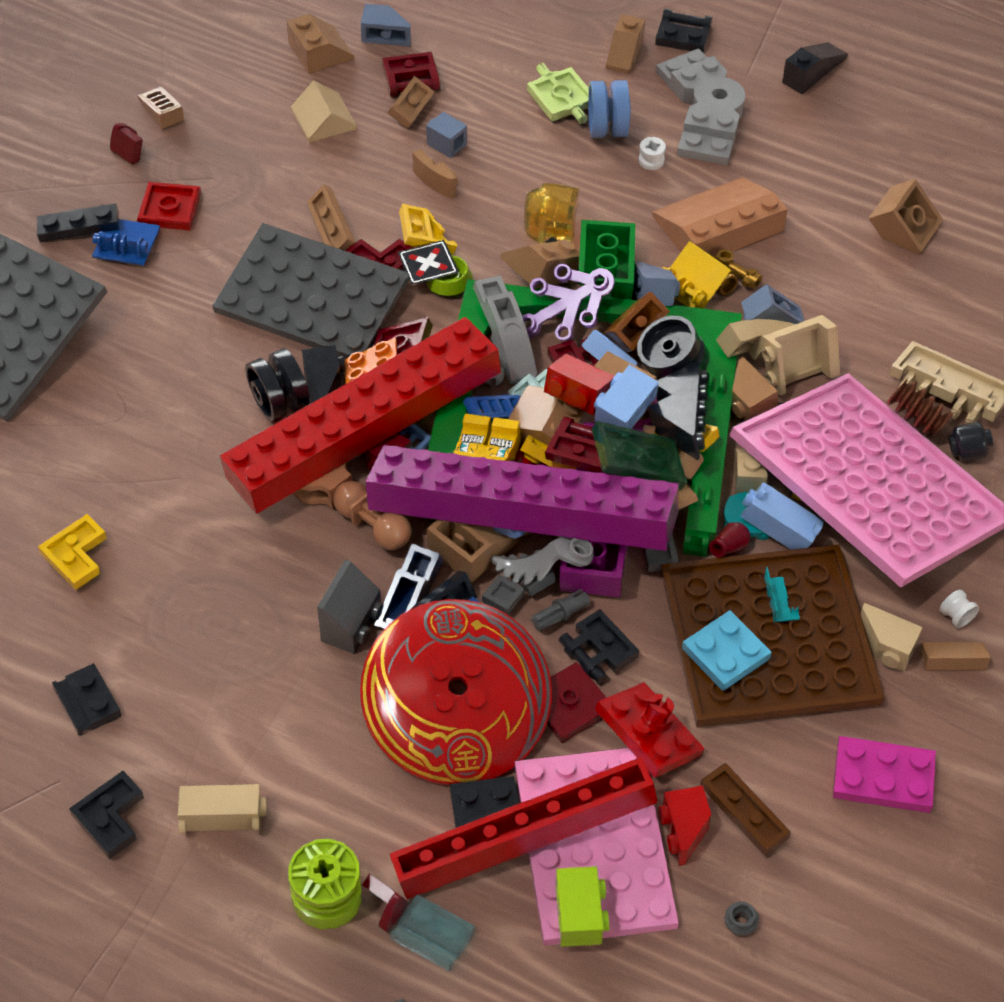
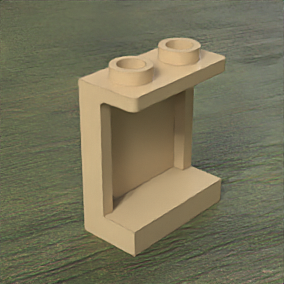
M820 315L763 336L764 348H762V356L766 367L764 378L778 391L780 396L786 394L787 384L820 372H823L829 378L840 375L837 325L825 316Z

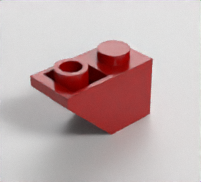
M703 785L664 792L663 805L658 807L660 822L662 826L667 825L670 834L667 835L669 853L676 855L678 866H683L687 863L709 829L711 811Z

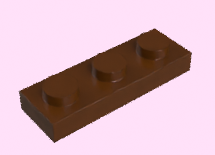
M726 762L701 779L700 786L703 785L704 791L764 856L790 838L791 831Z

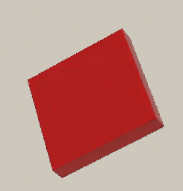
M148 182L137 222L159 225L160 228L190 231L201 195L200 186Z

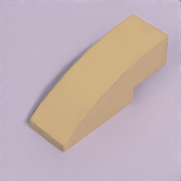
M768 319L742 320L728 324L716 341L728 358L748 351L752 358L756 360L763 357L764 335L795 324Z

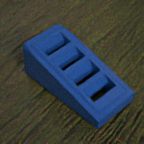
M521 396L466 397L463 402L469 414L491 417L492 425L494 418L508 419Z

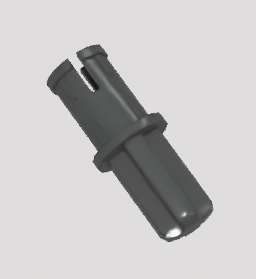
M578 589L561 600H553L552 606L533 615L531 621L538 631L544 630L560 620L566 622L569 620V616L590 605L589 597L582 589Z

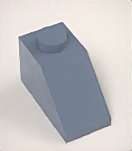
M365 4L360 23L361 42L411 46V24L391 6Z
M635 261L633 292L637 299H641L651 291L664 306H673L674 297L679 295L680 284L672 271Z
M768 284L741 302L745 313L743 315L744 320L768 319L793 324L805 321L801 307Z

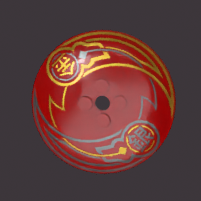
M447 599L429 602L410 609L397 617L381 632L373 643L363 666L360 684V703L371 737L391 762L420 780L441 786H449V784L499 778L515 768V761L525 760L539 742L546 728L552 704V685L549 669L539 646L526 629L515 619L483 603L470 600ZM453 680H460L466 685L467 690L461 695H455L449 690L448 685Z

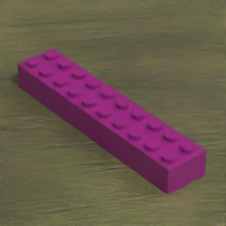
M383 445L366 479L368 510L666 551L678 515L679 484L661 480L654 481L605 473L578 471L575 469L547 467L545 465L517 463L515 461H501L485 457L463 456L455 453H440L425 449L417 450Z

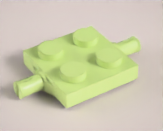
M544 63L537 65L536 71L541 77L527 83V91L551 121H555L568 115H573L579 124H582V121L585 123L588 120V116L582 110L588 108L589 88L573 68L570 67L562 71L552 72Z

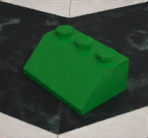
M581 219L579 271L590 274L599 268L607 269L615 279L614 288L610 292L612 297L632 300L636 223ZM604 278L596 280V285L598 286L604 283Z

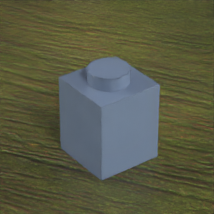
M445 112L430 120L426 125L427 145L449 158H452L467 145V125Z

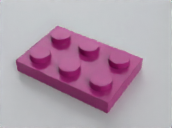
M839 736L832 798L931 813L933 807L936 751Z

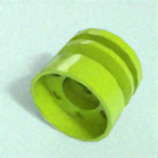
M318 839L303 845L293 855L288 866L292 905L297 916L308 926L318 929H335L348 923L358 913L362 903L360 866L354 851L344 843L333 839Z

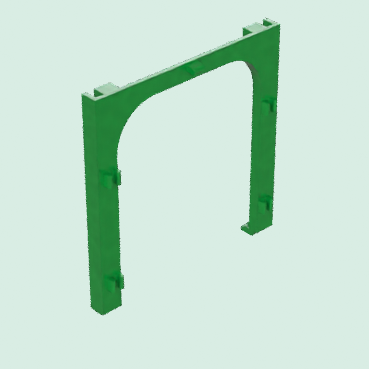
M467 279L458 320L466 316L487 337L492 330L473 289L474 281L477 280ZM504 284L508 292H513L521 315L536 314L560 300L559 298L546 295L536 296L530 287ZM536 288V289H535V291H540V290H542V288ZM612 293L603 296L597 313L598 322L613 323L638 300L614 298ZM590 296L581 301L576 319H579L582 311L587 310ZM678 305L665 306L670 311L665 317L674 315L689 320L709 350V364L706 368L709 386H707L708 402H706L707 417H705V423L718 427L720 437L704 452H700L704 461L692 477L691 490L697 495L698 501L690 504L688 508L682 553L706 557L707 549L716 536L732 403V389L737 355L729 358L726 356L716 339L728 324L741 321L742 313ZM566 310L556 316L564 317ZM587 315L584 320L592 321L593 315ZM473 389L437 410L428 451L454 453L463 429L464 415L468 414L463 401L466 397L472 396ZM422 517V519H426V520H433V521H437V520H438V519H431V518H424V517Z

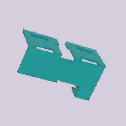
M766 567L764 582L767 586V596L771 597L770 608H772L773 622L800 620L799 607L796 610L792 607L790 612L784 578H770L768 567Z

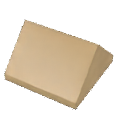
M314 80L291 106V110L309 143L357 129V125L340 94Z

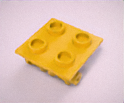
M691 241L687 243L671 267H662L672 271L675 278L679 281V295L674 298L687 307L702 309L705 308L732 271Z

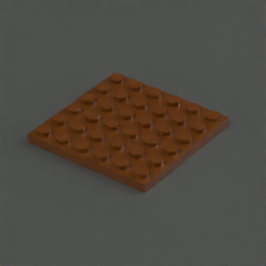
M840 544L661 564L662 579L696 727L883 705V691ZM766 567H768L770 578H784L790 612L792 607L794 610L799 607L800 620L773 622L772 608H770L771 597L767 596V586L764 582ZM731 610L772 653L768 661L722 691L682 649V643Z

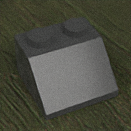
M345 560L317 606L321 642L355 654L359 645L366 643L370 634V626L374 620H377L383 603H381L380 589L351 561Z

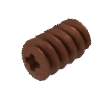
M906 379L888 399L886 404L889 406L898 402L895 410L896 413L906 409L907 412L904 420L908 421L915 417L913 428L924 425L922 435L926 436L932 432L934 436L952 417L953 413L949 411L942 415L944 405L941 403L933 407L935 397L931 396L924 399L927 390L923 388L916 392L915 389L918 382L915 380L907 384Z

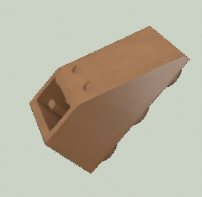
M437 520L427 528L428 550L440 553L444 559L443 562L455 572H466L472 584L493 565L491 562L493 555H505L530 532H525L523 536L514 539L496 532L494 527Z

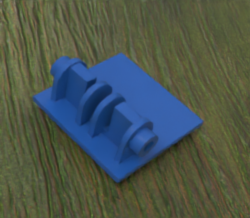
M119 219V229L105 232L100 231L99 234L94 233L93 244L97 245L92 258L144 266L160 226Z

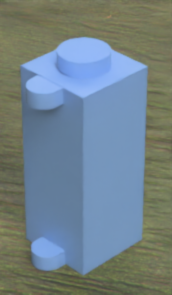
M764 482L756 491L750 489L742 502L746 507L740 516L741 518L791 550L808 548L823 527L824 521Z

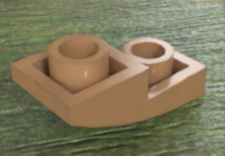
M422 149L412 152L413 172L417 177L436 192L449 198L456 197V185H458L456 173L450 170L444 162L435 164L434 160L431 157L428 158Z

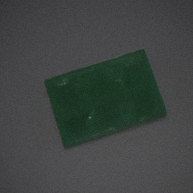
M596 421L591 428L604 473L679 484V490H682L686 485L687 480L674 439L601 421Z

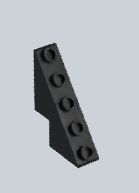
M699 360L657 380L659 382L656 397L657 403L648 407L652 426H656V434L696 460L700 459V450L705 449L703 433H706L705 417H707V386H709L707 380L708 371L707 369L702 370Z

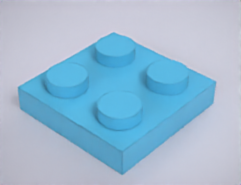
M731 610L682 643V649L722 691L768 661L772 653Z

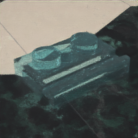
M416 894L400 918L399 924L395 930H392L391 939L450 971L452 964L458 959L473 936L475 926Z

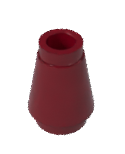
M730 522L710 543V552L715 557L720 558L743 550L747 547L750 540V532L744 524Z

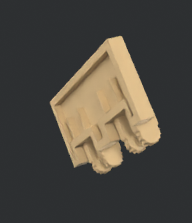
M914 341L909 344L891 366L890 376L900 380L904 374L906 375L900 386L906 379L907 384L916 380L918 382L916 392L925 388L927 390L925 396L930 390V394L950 403L956 397L959 398L951 410L953 413L951 419L956 420L960 413L964 411L969 413L965 424L975 422L984 410L982 417L993 422L1004 408V381Z

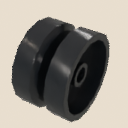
M671 315L656 320L642 332L638 341L637 353L650 374L656 376V381L697 360L700 361L702 370H705L709 364V350L698 335L693 324L681 316Z
M286 348L269 354L268 362L263 358H259L245 364L246 378L259 409L270 422L285 416L287 407L292 411H297L310 404L309 390L303 373L293 355Z

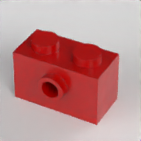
M564 354L547 368L543 392L566 402L572 407H577L594 415L596 411L594 403L602 392L606 393L611 388L610 384L614 375L571 355Z

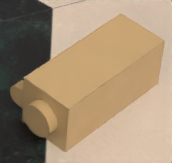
M259 784L180 786L178 804L179 833L218 830L260 831L261 817H267V797H261Z

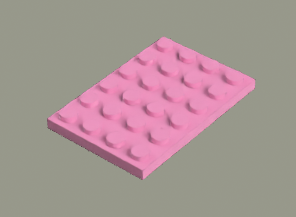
M629 748L515 761V774L520 803L634 760L637 757ZM654 804L528 853L543 946L560 944L555 887L556 868L597 866L598 879H605L606 900H601V909L608 910L609 931H603V938L678 929L679 922Z

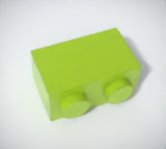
M597 866L556 868L555 887L561 947L602 944L603 931H609L608 910L601 909V900H606L605 879H598Z

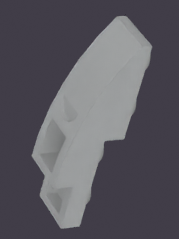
M501 276L474 281L473 289L492 330L491 341L499 349L500 361L502 366L505 367V373L510 384L518 383L528 374L537 377L532 347L513 292L507 291Z

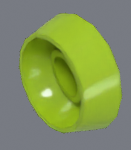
M452 256L459 273L426 281L427 287L432 292L445 296L457 295L465 291L467 279L473 280L472 272L467 263L462 258Z

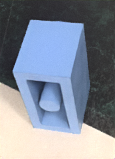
M628 365L623 373L618 372L614 376L610 384L611 388L606 393L602 392L597 397L594 403V408H596L594 421L609 430L620 431L621 437L625 438L656 399L659 382L633 366Z

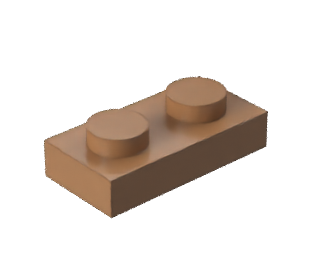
M414 76L387 113L408 129L434 94V91Z

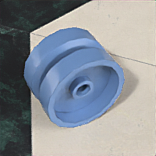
M613 80L610 84L609 97L604 81H590L588 90L590 137L605 138L608 132V121L610 122V130L613 137H628L631 106L627 80Z

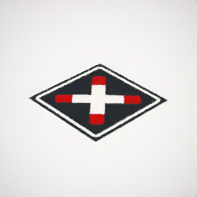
M445 240L398 252L405 271L409 273L411 285L459 273Z

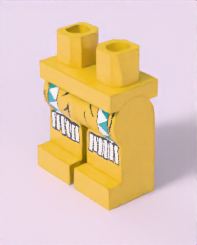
M465 414L463 429L454 453L463 456L514 461L521 443L520 421L494 418L491 425V417Z

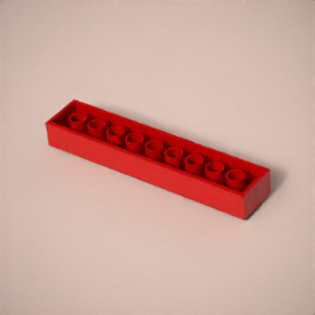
M465 316L219 455L225 477L255 514H258L500 374L499 349Z

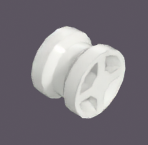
M648 137L641 141L639 155L641 167L648 170H657L663 166L665 161L664 153L666 151L664 141L657 137Z
M959 589L951 593L943 601L939 610L944 616H949L952 619V624L956 628H962L977 615L979 606L975 602H969L966 593Z

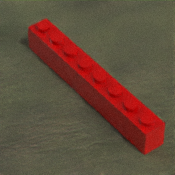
M641 756L389 853L401 888L408 900L656 804L655 786Z

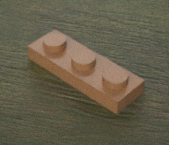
M323 184L307 201V204L324 243L345 251L355 243V240L332 188Z

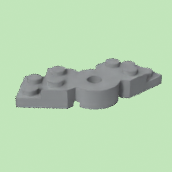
M699 48L657 64L656 73L682 102L693 104L689 106L677 156L728 166L738 132L739 119L742 117L744 110L745 91L743 87L735 80L726 78L727 70L714 56L707 58Z

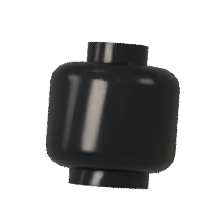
M978 421L954 427L952 434L948 435L953 458L958 457L961 462L985 458L989 453V446L994 445L990 429L984 430L983 425Z

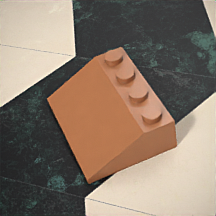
M743 177L652 211L653 218L680 252L691 241L714 258L722 249L735 251L784 232L787 215L786 206L773 191Z

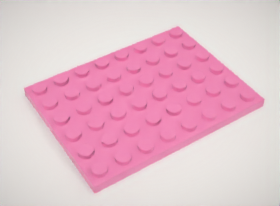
M849 373L734 426L730 433L731 438L900 588L1004 529V503Z

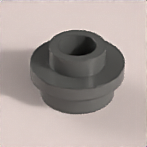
M737 902L727 908L724 922L728 930L733 934L746 936L756 930L759 917L752 905L747 902ZM743 917L747 923H739L735 919Z

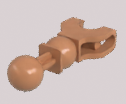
M347 462L293 493L305 504H326L332 509L336 508L340 515L351 518L355 526L366 521L373 527V536L377 544L386 550H398L404 547L410 540L411 525L404 515L368 510L366 487L357 481H353L352 474L348 472Z

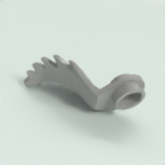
M559 537L542 550H536L531 556L521 554L518 558L515 555H509L507 558L504 555H493L491 562L496 565V571L504 570L503 577L509 578L514 575L512 582L517 583L524 576V584L528 585L535 576H537V581H542L554 563L559 559L578 567L589 565L593 559V546L588 540Z

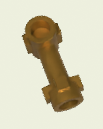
M722 249L715 255L716 260L731 269L735 276L742 279V285L745 287L756 289L761 283L763 276L759 274L758 270L752 268L747 270L733 262L734 254L732 251Z

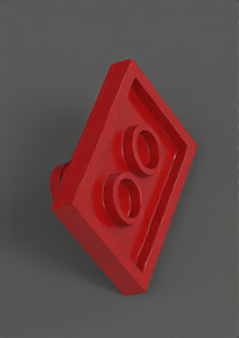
M643 682L598 701L595 711L637 758L642 756L648 771L656 778L701 757L705 748L672 713L674 710L673 701L667 697L665 703H663L661 700L664 695L655 694Z

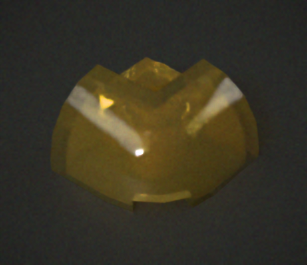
M542 183L541 187L530 192L528 191L524 202V230L526 234L539 243H544L546 237L573 241L579 188Z

